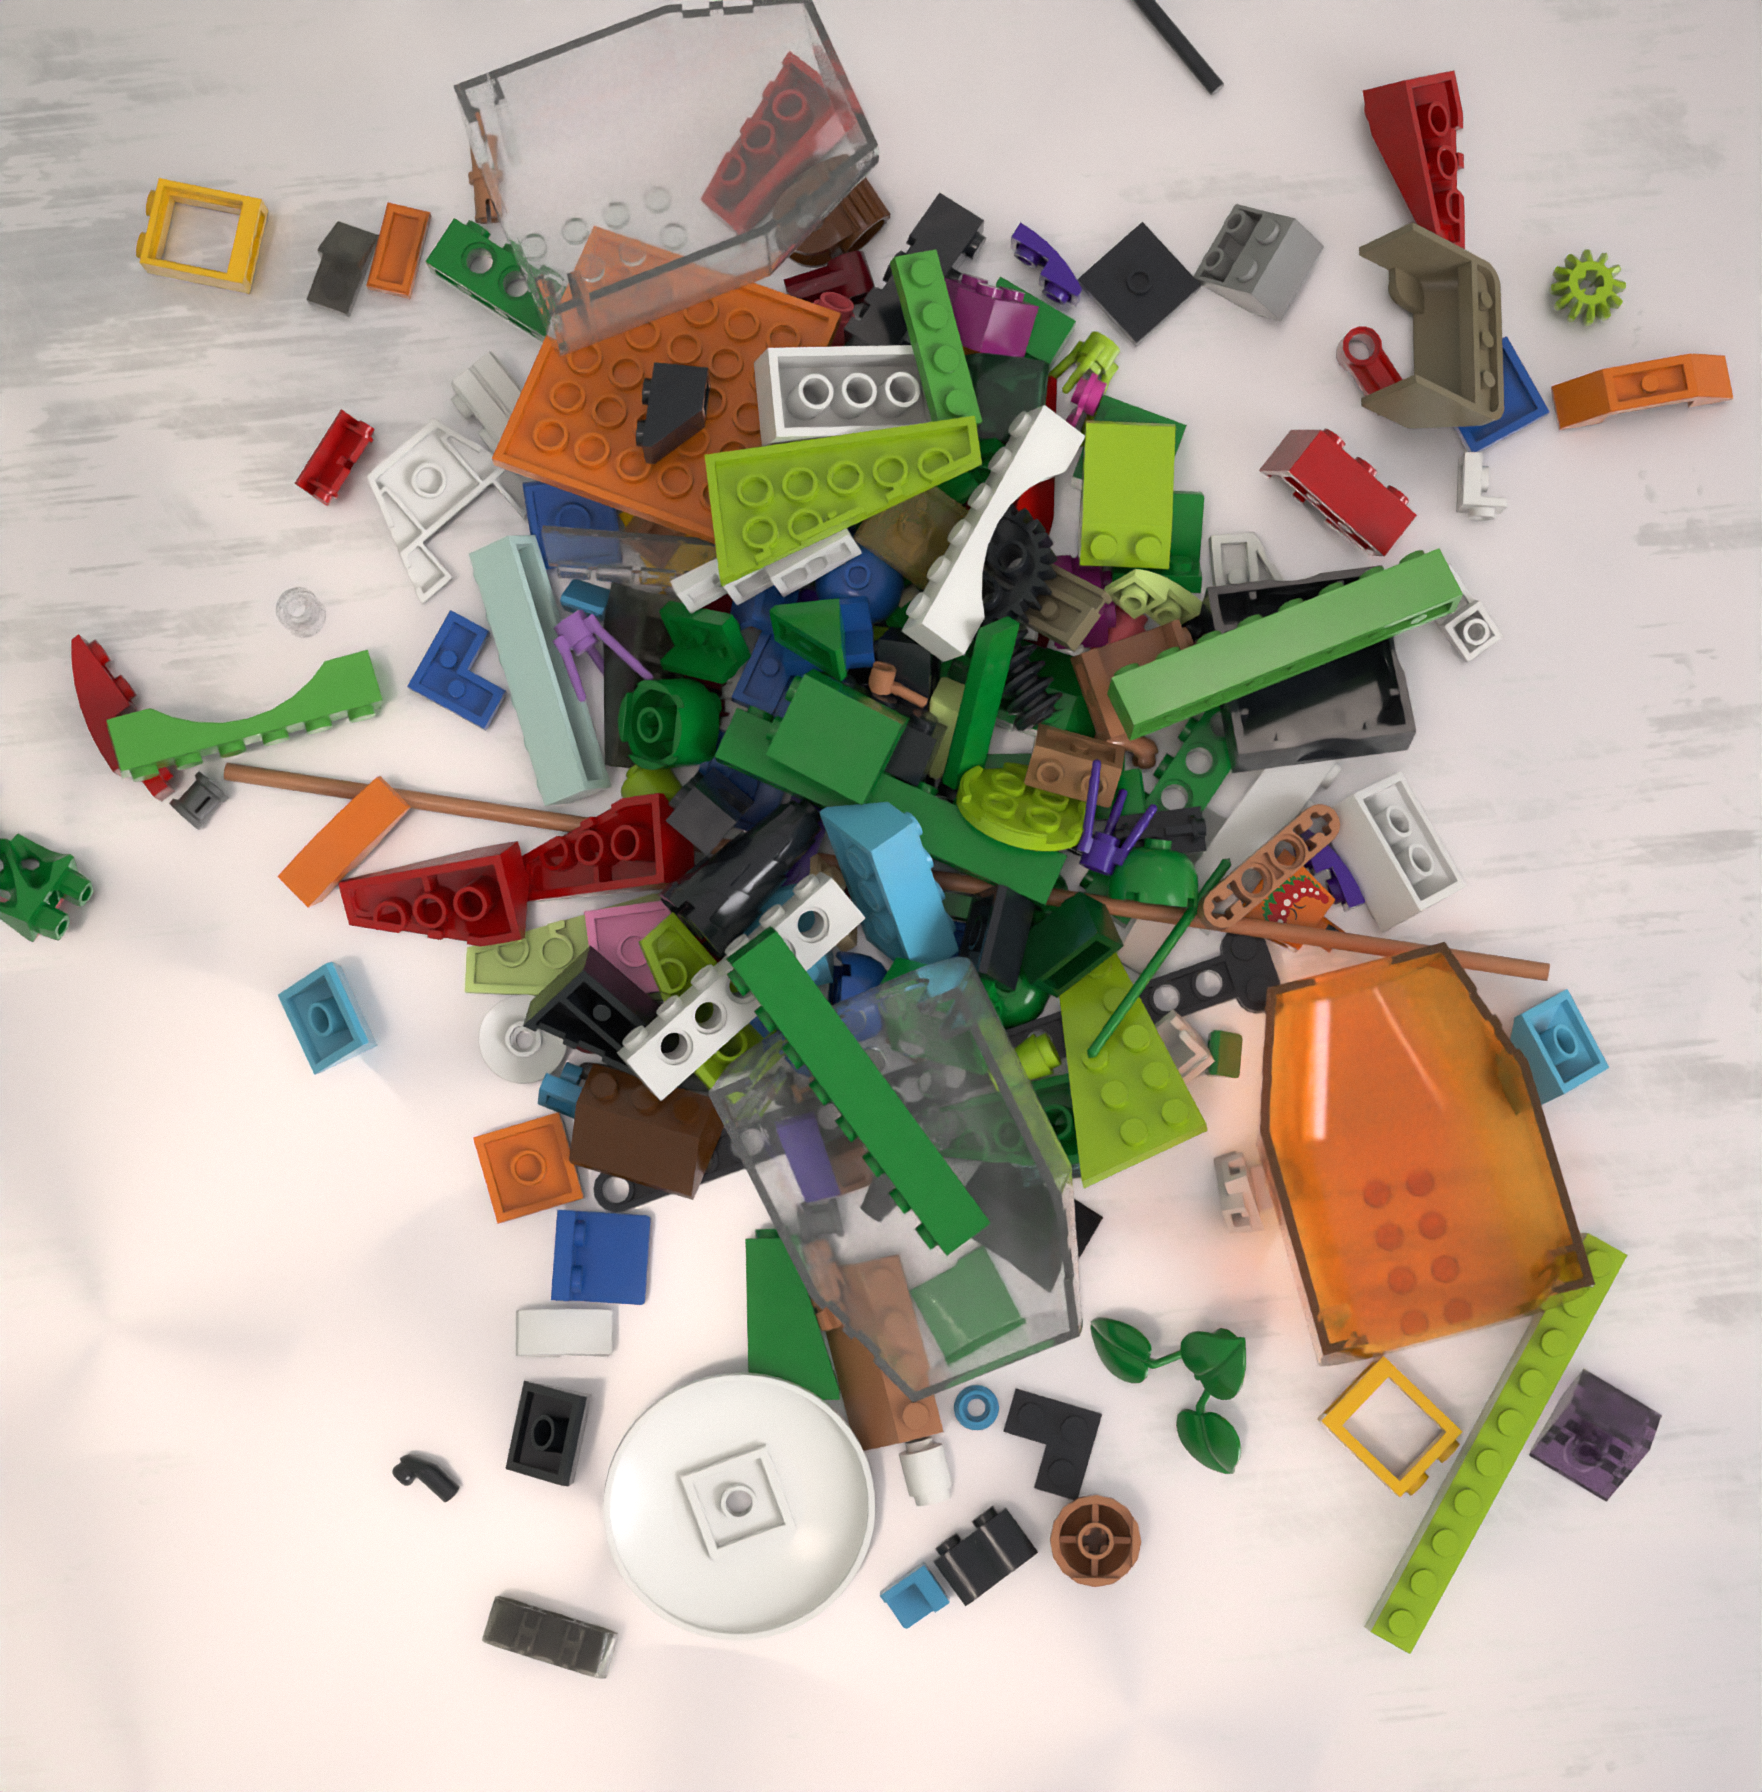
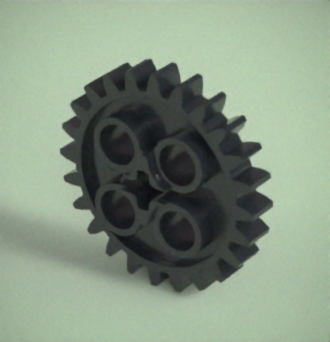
M1013 503L997 523L987 547L983 568L990 572L994 570L1002 581L1014 586V588L1011 590L1004 588L983 570L982 600L989 594L994 593L992 599L983 604L985 618L979 628L1007 616L1013 620L1018 618L1023 623L1028 624L1029 618L1026 611L1029 608L1038 611L1042 609V606L1036 599L1038 595L1046 596L1052 593L1044 581L1057 578L1056 572L1050 566V564L1057 561V556L1050 548L1054 544L1052 539L1045 532L1046 529L1038 518L1033 520L1034 518L1026 508L1018 511ZM960 507L956 508L957 520L954 522L945 517L941 518L942 525L945 528L941 533L934 530L928 531L934 542L932 546L927 545L924 553L926 560H920L919 564L913 565L921 574V576L913 579V584L920 593L924 592L930 581L927 578L930 567L936 559L945 554L951 544L947 541L949 533L961 519L966 517V513ZM1022 558L1017 566L1009 568L1014 560ZM978 631L973 638L974 641H976Z

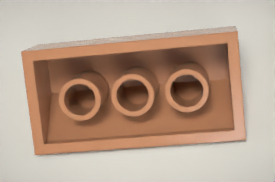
M899 1256L829 1273L828 1275L837 1300L834 1302V1305L839 1307L843 1325L825 1332L849 1425L859 1440L863 1451L944 1432Z

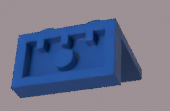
M557 1210L551 1300L643 1305L646 1300L651 1218L647 1215Z

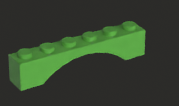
M364 650L324 661L313 678L293 697L272 710L247 719L224 723L194 722L171 717L149 708L106 721L122 779L132 776L133 782H138L158 776V769L176 765L177 770L195 767L203 763L202 757L219 753L220 758L241 754L246 751L245 745L263 741L264 746L276 745L289 740L288 733L306 729L307 734L320 733L332 728V721L349 717L350 723L370 719L376 715L374 710L381 708L383 699L369 652Z

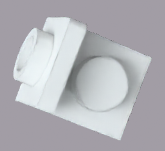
M1464 452L1458 460L1456 512L1468 513V519L1493 520L1495 519V514H1501L1507 508V498L1481 496V492L1488 491L1489 466H1482L1483 453Z

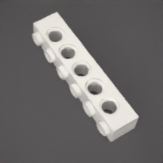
M819 872L816 876L810 874L803 878L794 887V896L782 906L777 904L768 909L759 919L761 925L749 936L743 934L733 940L725 949L727 955L714 967L707 965L692 978V986L680 997L674 995L667 999L656 1012L657 1018L645 1028L644 1026L635 1028L624 1038L622 1042L624 1047L617 1054L660 1101L757 1016L754 1010L760 1007V1004L751 992L745 996H742L740 992L731 993L729 988L730 979L726 974L732 971L733 968L726 958L771 926L778 932L807 971L865 919L864 915L831 877ZM807 911H813L815 915L814 925L806 932H799L798 920L800 916ZM712 1002L714 1011L711 1018L706 1022L697 1023L695 1020L697 1008L703 1003ZM670 1033H678L680 1038L678 1047L670 1053H662L661 1042L663 1038Z

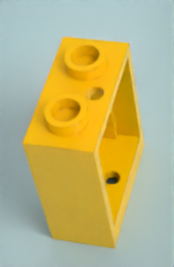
M159 178L156 191L151 190L147 197L146 215L150 216L146 233L141 232L138 237L136 257L140 258L139 263L149 274L250 294L269 210L263 200L259 198ZM175 202L240 215L227 273L162 260Z
M1379 1354L1317 1418L1329 1432L1398 1497H1401L1405 1492L1410 1496L1417 1492L1429 1478L1425 1471L1436 1459L1443 1463L1456 1451L1460 1445L1456 1438L1462 1433L1387 1358ZM1387 1378L1443 1430L1398 1478L1386 1469L1342 1426Z

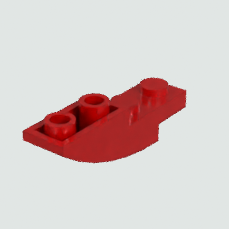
M78 634L71 639V661L79 705L88 730L101 755L111 770L121 776L106 720L139 711L131 701L137 694L122 675L115 678L109 671L106 664L111 659L99 642L95 639L89 643ZM168 766L158 769V776L142 781L151 795L161 802L176 792L169 783V780L174 775Z

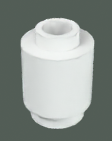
M930 1436L906 1442L907 1450L899 1453V1458L909 1496L914 1497L916 1506L932 1505L950 1499L949 1488L953 1484L943 1444L933 1443Z

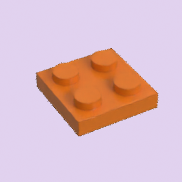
M560 1112L473 1137L498 1224L585 1198L576 1165L571 1164L569 1161L571 1148Z

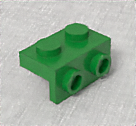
M669 601L659 611L675 645L660 660L663 670L723 684L734 677L738 669L751 657L740 632L741 627L732 614L701 608L691 614L683 603Z

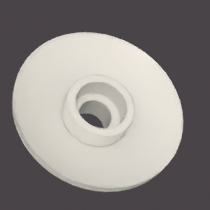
M514 995L499 1001L487 1012L479 1029V1049L488 1068L500 1078L518 1084L537 1082L544 1079L546 1073L552 1074L562 1062L567 1050V1046L562 1044L563 1039L539 1028L535 1032L523 1027L530 1001L536 997L533 995ZM521 1032H530L533 1037V1042L528 1048H520L517 1044V1037Z

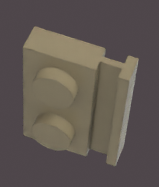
M1052 563L1050 566L1056 572L1057 578L1044 581L1052 593L1046 596L1038 595L1036 598L1042 606L1041 611L1029 608L1026 611L1029 618L1028 624L1023 623L1018 618L1015 621L1075 652L1101 615L1098 612L1105 603L1109 605L1113 599L1105 590Z

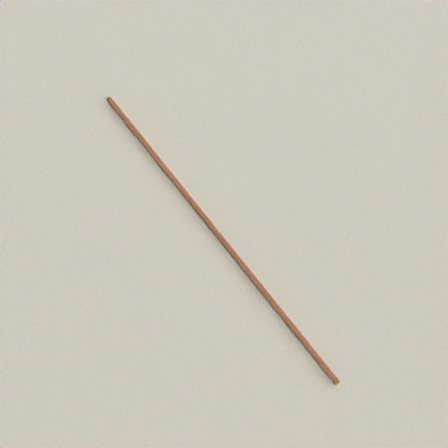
M226 763L224 768V780L346 799H353L369 785L233 763ZM393 788L411 806V809L563 832H571L581 826L580 822L589 818ZM723 838L710 854H715L732 839ZM693 844L694 852L703 853ZM818 852V855L829 866H835L841 872L835 855ZM931 870L934 880L944 890L976 894L993 887L969 875ZM1053 888L1046 905L1060 907L1064 900L1078 892ZM1084 893L1105 904L1110 915L1176 925L1187 910V908L1142 903L1129 899L1118 900L1102 895ZM1211 912L1215 919L1221 916L1227 919L1225 914ZM1198 914L1188 926L1210 930L1201 923ZM1243 917L1233 926L1220 931L1542 981L1548 980L1550 963Z

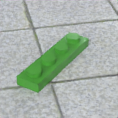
M937 250L894 257L890 261V266L931 420L934 422L975 416L976 426L982 423V418Z

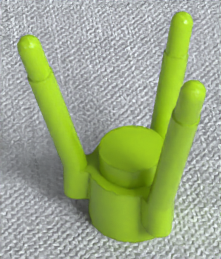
M1093 331L1085 342L1079 341L1071 353L1046 376H1053L1057 379L1075 363L1077 368L1062 387V392L1068 394L1084 374L1091 376L1092 373L1101 374L1100 381L1107 383L1105 395L1112 377L1119 369L1114 360L1119 355L1120 349L1111 339L1099 332ZM1097 410L1094 416H1091L1089 414L1086 415V418L1081 428V433L1083 435H1085L1086 420L1093 421L1097 413ZM1084 440L1082 441L1080 447L1084 446Z

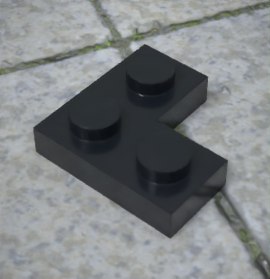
M1015 1388L1003 1432L1046 1444L1034 1484L1035 1489L1072 1500L1079 1497L1102 1413Z

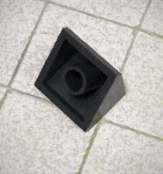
M1000 884L972 895L954 971L994 981L995 988L1015 991L1036 904L1011 888Z
M524 1381L505 1469L561 1486L569 1487L573 1484L592 1394Z

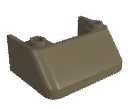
M1414 222L1359 247V256L1389 270L1388 292L1391 299L1401 308L1413 313L1414 375L1361 398V406L1408 429L1484 426L1500 419L1504 413L1501 284L1493 266L1486 260Z

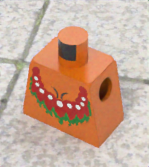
M1284 848L1277 857V861L1282 865L1289 866L1294 863L1295 857ZM1304 866L1244 916L1247 918L1345 932L1324 917L1335 899ZM1263 878L1252 891V894H1257L1262 890ZM1267 939L1294 953L1303 945ZM1321 947L1328 953L1332 950L1331 948Z

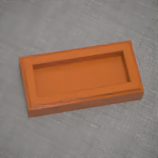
M387 202L366 284L369 290L411 299L432 217L430 212Z

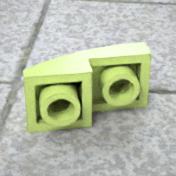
M1135 569L1104 588L1113 599L1112 601L1133 619L1146 613L1160 626L1179 619L1182 625L1200 615L1201 600L1177 583L1150 571Z

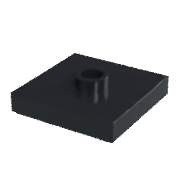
M1143 222L1078 278L1081 288L1135 346L1140 344L1196 294L1202 286Z

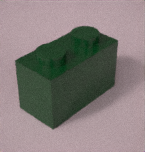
M1079 891L1074 896L1064 900L1060 907L1041 922L1030 927L1022 966L1030 985L1058 998L1124 945L1106 905Z

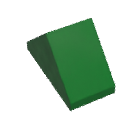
M839 598L775 605L769 610L776 642L840 682L847 677L845 629Z

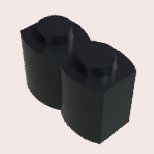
M991 1506L971 1521L976 1529L961 1539L958 1533H955L935 1548L940 1556L933 1560L934 1564L965 1607L1038 1553L1006 1507L997 1512L995 1507Z

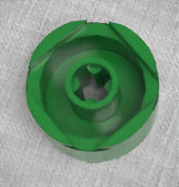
M691 678L644 680L636 684L639 686L634 692L627 693L623 698L618 715L619 735L622 742H628L633 753L628 756L639 767L647 770L693 767L703 762H709L714 758L719 734L721 701L715 692H709L699 681Z

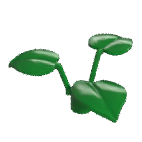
M1103 1317L1094 1318L1090 1321L1091 1335L1101 1361L1114 1376L1125 1382L1141 1383L1148 1377V1368L1157 1369L1179 1359L1183 1360L1185 1366L1194 1373V1378L1197 1381H1201L1205 1390L1196 1404V1411L1183 1409L1177 1415L1176 1426L1181 1443L1189 1454L1205 1467L1223 1474H1233L1241 1458L1239 1436L1234 1427L1224 1417L1215 1412H1206V1404L1210 1396L1220 1400H1230L1240 1392L1246 1371L1245 1337H1237L1233 1332L1225 1328H1219L1213 1333L1194 1331L1188 1333L1182 1339L1179 1351L1154 1359L1150 1357L1152 1353L1150 1342L1136 1328L1124 1322Z

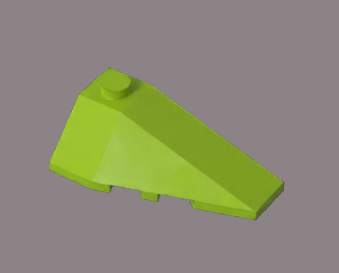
M673 912L638 942L664 1002L674 995L680 997L692 986V978L707 965L714 967L717 964L716 960ZM730 980L729 988L731 993L739 992ZM712 1002L703 1003L697 1008L695 1013L697 1023L706 1022L711 1018L714 1011ZM748 1023L694 1071L697 1077L725 1108L784 1054L783 1052L778 1055L776 1052L786 1041L782 1036L771 1045L767 1043V1040L777 1031L776 1029L763 1038Z

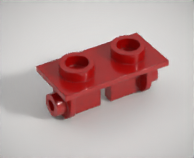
M341 409L294 484L328 506L332 498H338L337 492L367 444L373 442L374 439L371 436L375 429L361 420L357 421Z

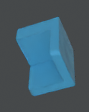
M922 1562L886 1587L879 1595L883 1602L888 1604L905 1629H908L934 1611L936 1613L950 1603V1598L925 1562Z

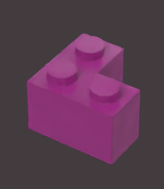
M963 273L961 280L944 278L962 346L982 353L1024 358L1039 306L1023 301L1024 292L1004 286H999L998 288L988 285V280Z

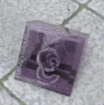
M1583 1368L1561 1396L1532 1446L1529 1456L1607 1502L1650 1451L1662 1415Z

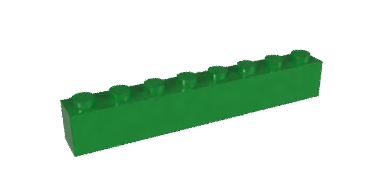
M749 706L747 712L736 708L715 754L716 762L800 800L806 799L820 809L859 804L765 755L771 742L765 740L774 716L754 706ZM884 771L871 799L865 804L889 802L903 814L905 812L911 813L922 828L923 833L919 837L922 846L932 859L989 885L996 886L1000 884L1007 886L1036 904V906L1044 909L1067 855L1060 853V850L1034 851L1018 848L993 839L979 831L964 818L958 809L956 798L951 804L936 797L939 790L929 784L921 782L918 786L909 785L895 779L894 775Z
M769 926L726 958L733 968L732 971L726 974L742 996L751 992L760 1004V1007L754 1010V1013L769 1033L775 1029L780 1031L788 1042L781 1047L782 1051L797 1070L805 1065L814 1080L808 1086L823 1106L832 1102L841 1116L834 1121L848 1140L853 1142L859 1138L868 1151L861 1156L877 1179L885 1174L895 1188L889 1191L888 1194L904 1215L912 1210L921 1222L914 1229L927 1247L932 1250L938 1246L948 1256L991 1224L778 932Z

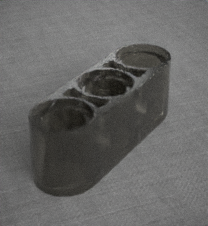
M495 1596L481 1640L492 1646L571 1671L606 1679L619 1634L607 1628L521 1601Z

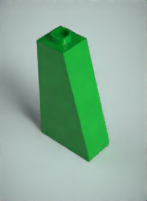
M755 1229V1238L745 1239L748 1373L779 1377L802 1386L823 1400H839L840 1387L822 1331L817 1322L816 1312L810 1300L791 1237L782 1238V1229Z

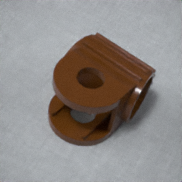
M847 156L846 158L825 163L801 177L797 182V186L787 192L779 202L775 221L780 246L785 255L800 266L818 268L826 266L828 261L839 255L861 250L887 224L891 214L853 157L849 158ZM809 221H818L822 224L816 231L802 229V226Z

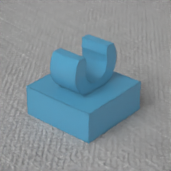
M566 1062L560 1078L546 1073L539 1088L537 1104L574 1119L576 1102L583 1088L579 1086L583 1068Z

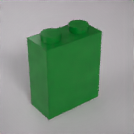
M815 669L805 673L803 678L797 675L785 696V700L791 703L784 717L782 718L777 715L767 732L765 740L771 742L765 755L861 805L865 804L871 799L910 718Z

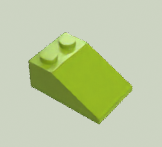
M1086 420L1077 544L1079 565L1169 569L1173 516L1175 424Z

